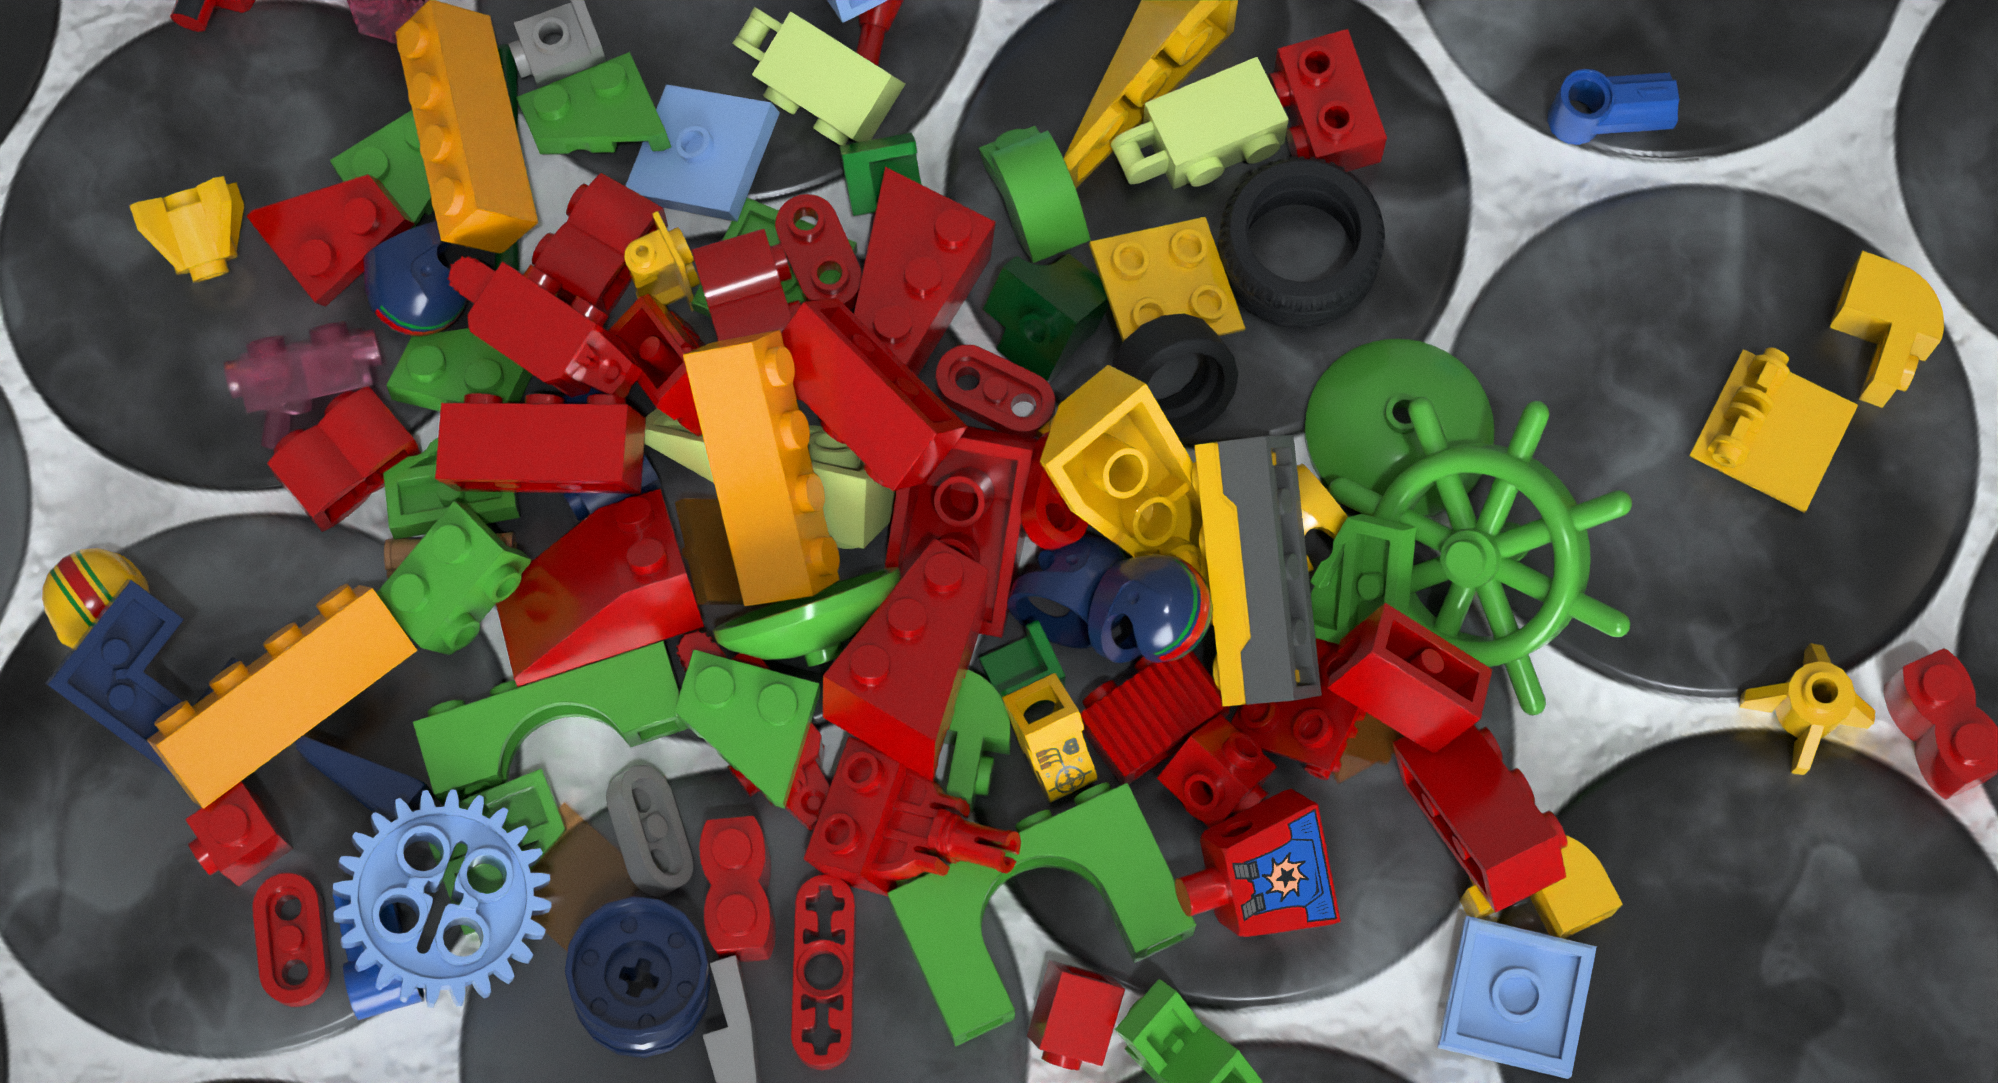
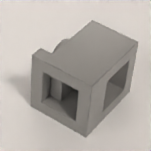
M571 0V3L514 22L519 40L508 43L520 77L523 78L533 74L537 88L606 62L602 45L584 0Z

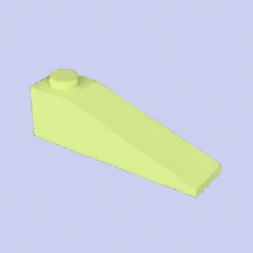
M658 408L645 417L644 444L714 483L703 435L696 436L683 427L677 419L673 420ZM809 425L810 439L808 449L814 473L819 476L824 487L825 502L823 512L829 536L835 540L838 548L864 549L890 523L897 491H892L890 488L875 482L866 473L864 462L846 444L831 438L821 426Z

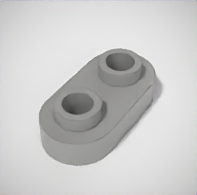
M633 766L609 783L606 791L607 807L631 880L644 893L661 897L689 881L693 873V857L668 782L658 771L649 766Z

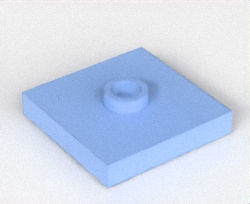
M666 84L656 111L665 128L671 148L664 151H652L649 142L643 141L626 187L663 208L737 222L780 112L772 102Z
M1466 916L1463 920L1437 1048L1569 1079L1572 1076L1597 946Z

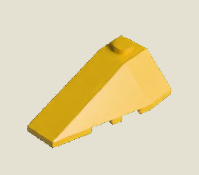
M1141 0L1063 158L1075 189L1113 152L1111 142L1118 135L1143 123L1144 105L1146 102L1175 91L1234 32L1238 0Z
M1107 365L1059 404L1040 463L1068 508L1074 514L1132 557L1160 554L1183 559L1191 564L1203 577L1210 590L1207 561L1203 558L1199 546V533L1203 526L1200 496L1196 493L1192 481L1194 463L1146 383Z

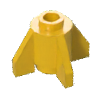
M224 176L215 177L195 188L180 191L164 198L160 197L129 205L138 231L174 266L176 274L190 273L195 283L229 272L227 261L238 256L237 246L244 210V203L237 182L226 184Z
M1810 643L1804 651L1803 667L1798 669L1786 683L1746 689L1740 698L1739 708L1769 713L1775 710L1778 721L1783 728L1798 738L1794 742L1791 773L1805 775L1810 770L1820 739L1831 733L1839 724L1868 729L1875 721V710L1855 693L1852 680L1844 670L1831 663L1824 646Z

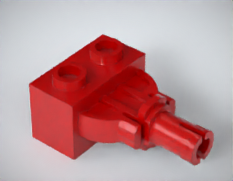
M848 737L803 860L823 874L842 879L848 886L888 897L887 893L896 887L895 881L910 879L923 872L940 876L947 875L950 867L939 858L954 864L960 861L970 862L1007 874L1012 871L1016 861L1013 858L1005 857V854L1009 852L1019 855L1021 838L1016 831H1005L964 820L960 816L968 818L970 813V807L966 800L945 794L944 790L935 780L932 782L860 739Z

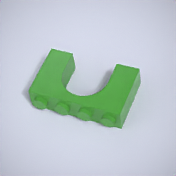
M1108 782L1096 785L1074 798L1076 806L1053 817L1050 810H1043L1018 822L1015 825V829L1021 838V848L1019 855L1006 852L1005 857L1013 858L1016 861L1012 871L1007 874L986 866L960 861L956 864H949L950 868L945 876L923 872L910 879L895 881L898 888L887 893L892 910L955 1047L1015 1019L1013 1004L983 941L982 922L987 905L995 892L1006 881L1019 873L1035 868H1058L1070 871L1089 882L1103 898L1134 963L1194 935L1196 923L1192 916L1188 917L1185 915L1178 902L1175 880L1128 783L1113 790Z

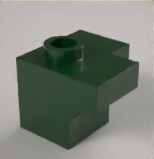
M1068 253L1058 262L1051 265H1037L1027 262L1018 256L1014 257L1002 267L982 310L1006 327L997 350L1013 363L1041 376L1050 383L1059 375L1061 369L1077 348L1096 332L1110 304L1101 278Z

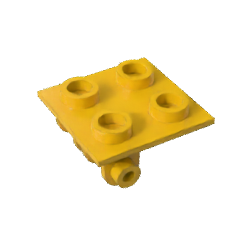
M1206 217L1090 241L1089 247L1122 342L1141 325L1163 315L1183 313L1203 319L1218 336L1245 330Z
M1769 347L1765 349L1763 355H1755L1743 349L1689 456L1805 513L1858 405L1790 372L1786 366L1789 357L1781 350Z

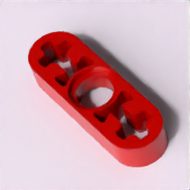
M827 874L814 876L807 880L799 889L795 901L791 1040L800 1060L807 1066L818 1070L832 1069L843 1063L850 1054L853 1045L856 903L847 883L840 878ZM821 891H832L835 902L845 903L843 910L834 911L831 916L832 937L845 934V943L843 945L830 940H817L805 944L806 934L820 937V921L817 912L807 909L809 903H815L820 900ZM820 954L833 955L843 965V976L840 982L828 990L813 988L805 978L807 964L812 958ZM805 999L820 1004L834 1003L843 999V1010L839 1011L829 1007L828 1023L833 1033L841 1034L840 1042L829 1044L827 1055H816L813 1044L804 1042L805 1033H813L817 1029V1009L812 1007L803 1010Z

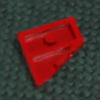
M369 174L254 209L246 216L312 300L325 307L364 272V256L382 242L409 230L415 224L380 180Z

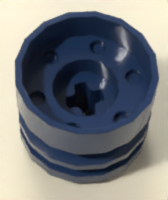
M628 897L606 903L584 919L569 943L565 975L578 1020L595 1042L618 1055L647 1058L672 1051L694 1034L707 1012L711 982L708 960L701 934L685 913L659 899ZM642 972H649L652 986L655 987V990L644 988L639 998L632 997L626 980L637 981Z

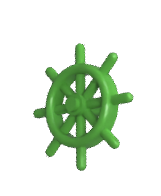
M1416 397L1410 402L1408 413L1425 457L1402 472L1388 487L1384 495L1344 477H1337L1331 482L1329 493L1337 502L1361 514L1417 527L1415 540L1441 552L1440 556L1413 565L1408 617L1488 667L1504 664L1522 710L1532 716L1539 715L1545 709L1546 698L1529 654L1547 645L1557 637L1572 618L1613 637H1622L1630 629V621L1627 615L1584 593L1587 588L1591 560L1587 529L1626 515L1632 507V498L1628 493L1616 490L1577 504L1562 481L1550 469L1532 458L1549 419L1548 407L1543 402L1531 401L1526 405L1508 447L1478 443L1450 448L1434 405L1425 397ZM1460 473H1478L1495 477L1478 520ZM1435 484L1452 529L1414 511L1422 496ZM1518 490L1533 503L1542 516L1540 519L1523 525L1514 522L1505 523ZM1552 542L1554 551L1553 578L1518 562L1525 558L1529 550ZM1450 580L1452 583L1436 618L1423 605L1415 592ZM1502 583L1543 602L1537 614L1520 629ZM1476 592L1493 637L1475 636L1460 632Z

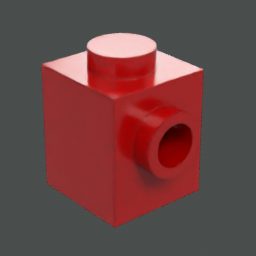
M241 781L207 807L201 808L185 819L197 837L188 843V846L204 870L210 876L220 871L237 886L242 885L293 850V847L259 797Z
M1049 960L1027 1033V1037L1035 1046L1043 1050L1041 1059L1050 1064L1071 1070H1080L1082 1061L1103 1066L1125 988L1111 976Z

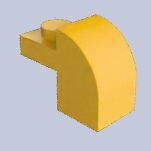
M1865 251L1861 252L1847 274L1829 327L1877 344L1859 400L1883 408L1896 390L1906 392L1915 374L1919 359L1926 361L1942 340L1944 331V315L1941 303L1930 284L1921 275L1907 266Z
M1567 835L1568 846L1561 849L1567 877L1528 896L1531 898L1549 935L1563 939L1611 917L1623 905L1598 858L1582 843ZM1469 877L1473 886L1468 888L1459 900L1466 915L1483 919L1495 913Z

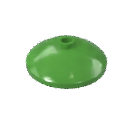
M1410 339L1373 341L1342 355L1331 364L1318 380L1312 391L1305 416L1304 433L1307 453L1322 483L1329 490V485L1334 479L1344 477L1384 495L1388 487L1402 472L1425 457L1412 422L1407 424L1400 423L1394 418L1392 413L1397 408L1408 409L1410 402L1416 397H1425L1432 402L1450 448L1466 444H1493L1494 420L1491 406L1484 389L1474 374L1448 352L1436 346ZM1460 473L1467 494L1476 486L1483 474ZM1436 484L1422 496L1414 508V511L1428 518L1446 511Z
M898 567L865 573L835 582L811 597L778 601L718 625L712 631L718 644L734 652L764 660L790 659L804 655L808 667L819 665L839 657L843 652L841 642L856 636L902 577Z

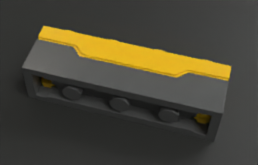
M1294 435L1260 436L1194 445L1196 461L1192 468V481L1201 502L1203 526L1199 533V546L1208 567L1209 593L1213 604L1211 624L1214 626L1217 651L1213 663V676L1217 688L1221 690L1222 706L1294 701L1321 696Z

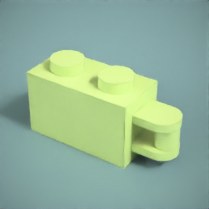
M754 7L740 33L732 43L760 61L752 75L768 85L763 94L765 98L793 115L799 106L818 117L813 128L839 145H846L849 138L857 142L871 140L905 86V83L791 11L782 24ZM772 28L777 34L766 52H763L759 47Z
M1255 57L1146 102L1144 105L1143 124L1118 135L1111 142V147L1129 184H1139L1165 173L1173 190L1188 183L1193 187H1198L1217 179L1223 174L1225 168L1244 160L1250 164L1258 163L1274 155L1281 145L1285 143L1289 119L1258 57ZM1152 145L1155 154L1144 158L1140 149Z

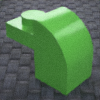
M1036 126L1028 129H1014L1001 134L996 141L979 147L985 170L1003 194L1014 234L1033 263L1091 241L1074 183L1066 163L1048 130L1040 133Z
M967 670L956 700L953 719L943 743L955 745L946 794L966 800L967 804H969L970 812L973 813L976 794L988 796L992 779L994 758L983 756L984 751L1010 755L1011 736L1010 720L1002 697L986 679Z
M1160 979L1142 998L1132 1005L1127 1016L1115 1028L1116 1032L1127 1044L1125 1047L1126 1052L1158 1083H1263L1240 1051L1204 1026L1178 992Z

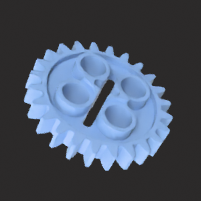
M428 790L422 791L419 810L414 812L411 811L401 798L395 800L396 820L390 822L377 812L371 815V824L376 833L374 838L358 832L352 835L351 842L362 854L361 857H340L338 867L345 873L353 876V880L333 883L332 894L350 900L349 905L333 912V920L342 924L353 923L354 926L352 930L341 938L340 944L342 948H353L362 945L364 951L356 961L355 969L359 972L377 964L381 968L375 986L378 990L387 986L394 978L401 981L400 1001L406 1002L412 996L416 987L425 989L428 1008H434L440 990H449L456 1007L462 1006L465 997V986L471 984L485 999L491 993L488 976L494 974L500 980L509 984L515 976L508 960L513 958L527 964L531 961L533 953L522 942V939L539 940L545 934L546 929L539 923L531 920V916L549 913L552 902L534 896V891L540 890L549 884L551 880L550 874L530 872V867L541 859L543 852L541 848L521 851L519 845L524 840L528 828L524 825L507 833L502 827L508 810L503 807L490 819L483 816L484 797L478 795L468 810L459 808V798L456 790H450L444 807H435L432 796ZM425 841L433 844L438 849L441 861L439 865L431 870L420 871L409 866L403 852L412 843ZM462 843L466 845L467 853L454 883L451 896L460 905L448 904L445 907L430 950L425 954L419 953L416 947L429 917L433 898L424 892L436 893L439 890L454 847ZM482 863L491 864L502 874L504 884L496 892L489 894L479 893L468 883L467 872L469 869ZM396 902L405 903L415 911L418 922L413 929L406 933H392L385 929L380 922L379 914L383 908ZM452 926H469L478 934L481 943L480 948L472 955L456 956L449 952L444 945V933Z

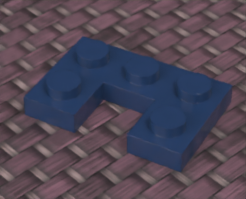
M127 579L47 679L45 684L174 777L147 739L159 731L154 724L155 721L169 709L183 701L143 671L184 619L134 581ZM231 657L220 672L239 660ZM210 685L196 703L213 692Z

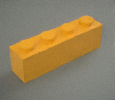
M429 0L395 34L440 239L444 242L500 254L505 252L538 223L491 18L486 14L436 0Z
M780 330L712 342L683 354L744 606L811 597L839 581V550L835 540L828 533L823 512L825 502L824 487L821 479L813 470L808 449L810 439L809 424L804 413L798 407L793 386L795 375L794 362L791 353L784 347Z
M344 584L333 590L316 604L320 612L319 615L301 628L295 622L284 626L262 644L267 650L264 655L247 667L242 661L227 667L209 682L213 692L194 706H191L185 700L169 709L155 721L154 724L159 731L148 738L147 741L194 803L203 809L417 651L373 588L358 585L352 590L349 584Z

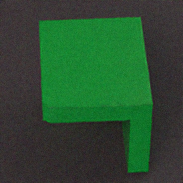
M912 132L839 146L853 216L876 212V203H878L885 167L921 184L916 153H918L916 140Z
M1038 620L1026 625L1025 638L979 658L980 666L988 682L998 691L1001 697L1007 696L1053 673H1056L1065 688L1066 675ZM1050 700L1035 702L1025 712L1041 706Z

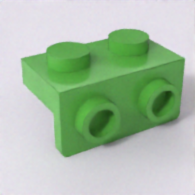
M453 501L378 590L377 595L400 627L421 648L452 655L473 641L480 630V622L495 604L508 598L517 589L521 582V574L529 566L531 559L523 551L507 546L466 504Z

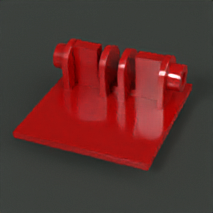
M1316 638L1322 695L1294 701L1239 705L1231 724L1239 732L1254 739L1263 751L1305 763L1304 770L1307 773L1327 781L1331 772L1340 771L1342 767L1340 759L1348 744L1346 741L1348 738L1356 737L1358 729L1354 724L1356 721H1364L1367 713L1327 688L1330 676L1346 664L1348 658L1337 652L1339 644Z

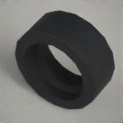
M1185 313L1163 315L1141 325L1124 340L1112 362V367L1147 385L1153 374L1167 361L1183 354H1204L1201 369L1187 387L1166 399L1156 400L1178 438L1188 437L1207 428L1224 413L1235 394L1239 375L1234 355L1218 334L1203 319Z

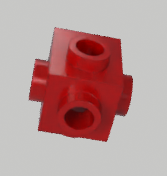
M1219 714L1188 738L1157 779L1182 802L1190 815L1203 821L1211 828L1266 800L1269 794L1261 786L1275 771L1277 766L1263 754L1262 749L1254 739L1239 732L1227 719Z

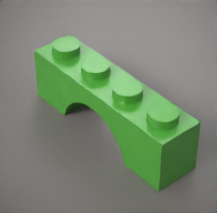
M663 641L633 649L593 664L565 671L531 684L517 687L515 680L505 682L490 690L491 697L466 704L464 700L447 701L430 708L427 712L428 717L413 722L433 793L443 806L451 789L457 791L459 801L508 782L512 760L520 745L532 732L554 720L568 717H583L599 721L616 731L630 747L690 729L677 718L674 712L680 688Z

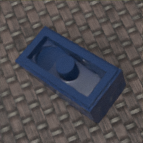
M301 736L294 742L297 745V751L307 762L371 812L381 814L390 822L396 820L394 809L396 799L401 798L411 811L414 812L419 810L422 791L428 790L433 800L435 798L434 793L426 783L406 774Z

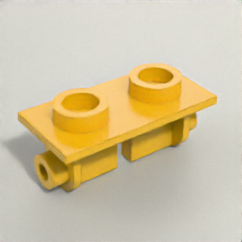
M657 211L652 214L657 230L634 240L625 251V262L632 276L637 298L650 294L667 306L685 297L692 312L691 302L694 296L691 288L700 284L692 264L694 258L679 227L668 231Z

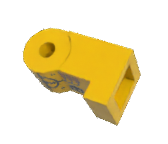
M1056 673L1002 697L1023 754H1026L1031 770L1048 802L1051 803L1097 781L1096 770L1082 733L1085 729L1080 712ZM1041 700L1054 702V709L1050 715L1033 723H1027L1023 715L1029 706Z

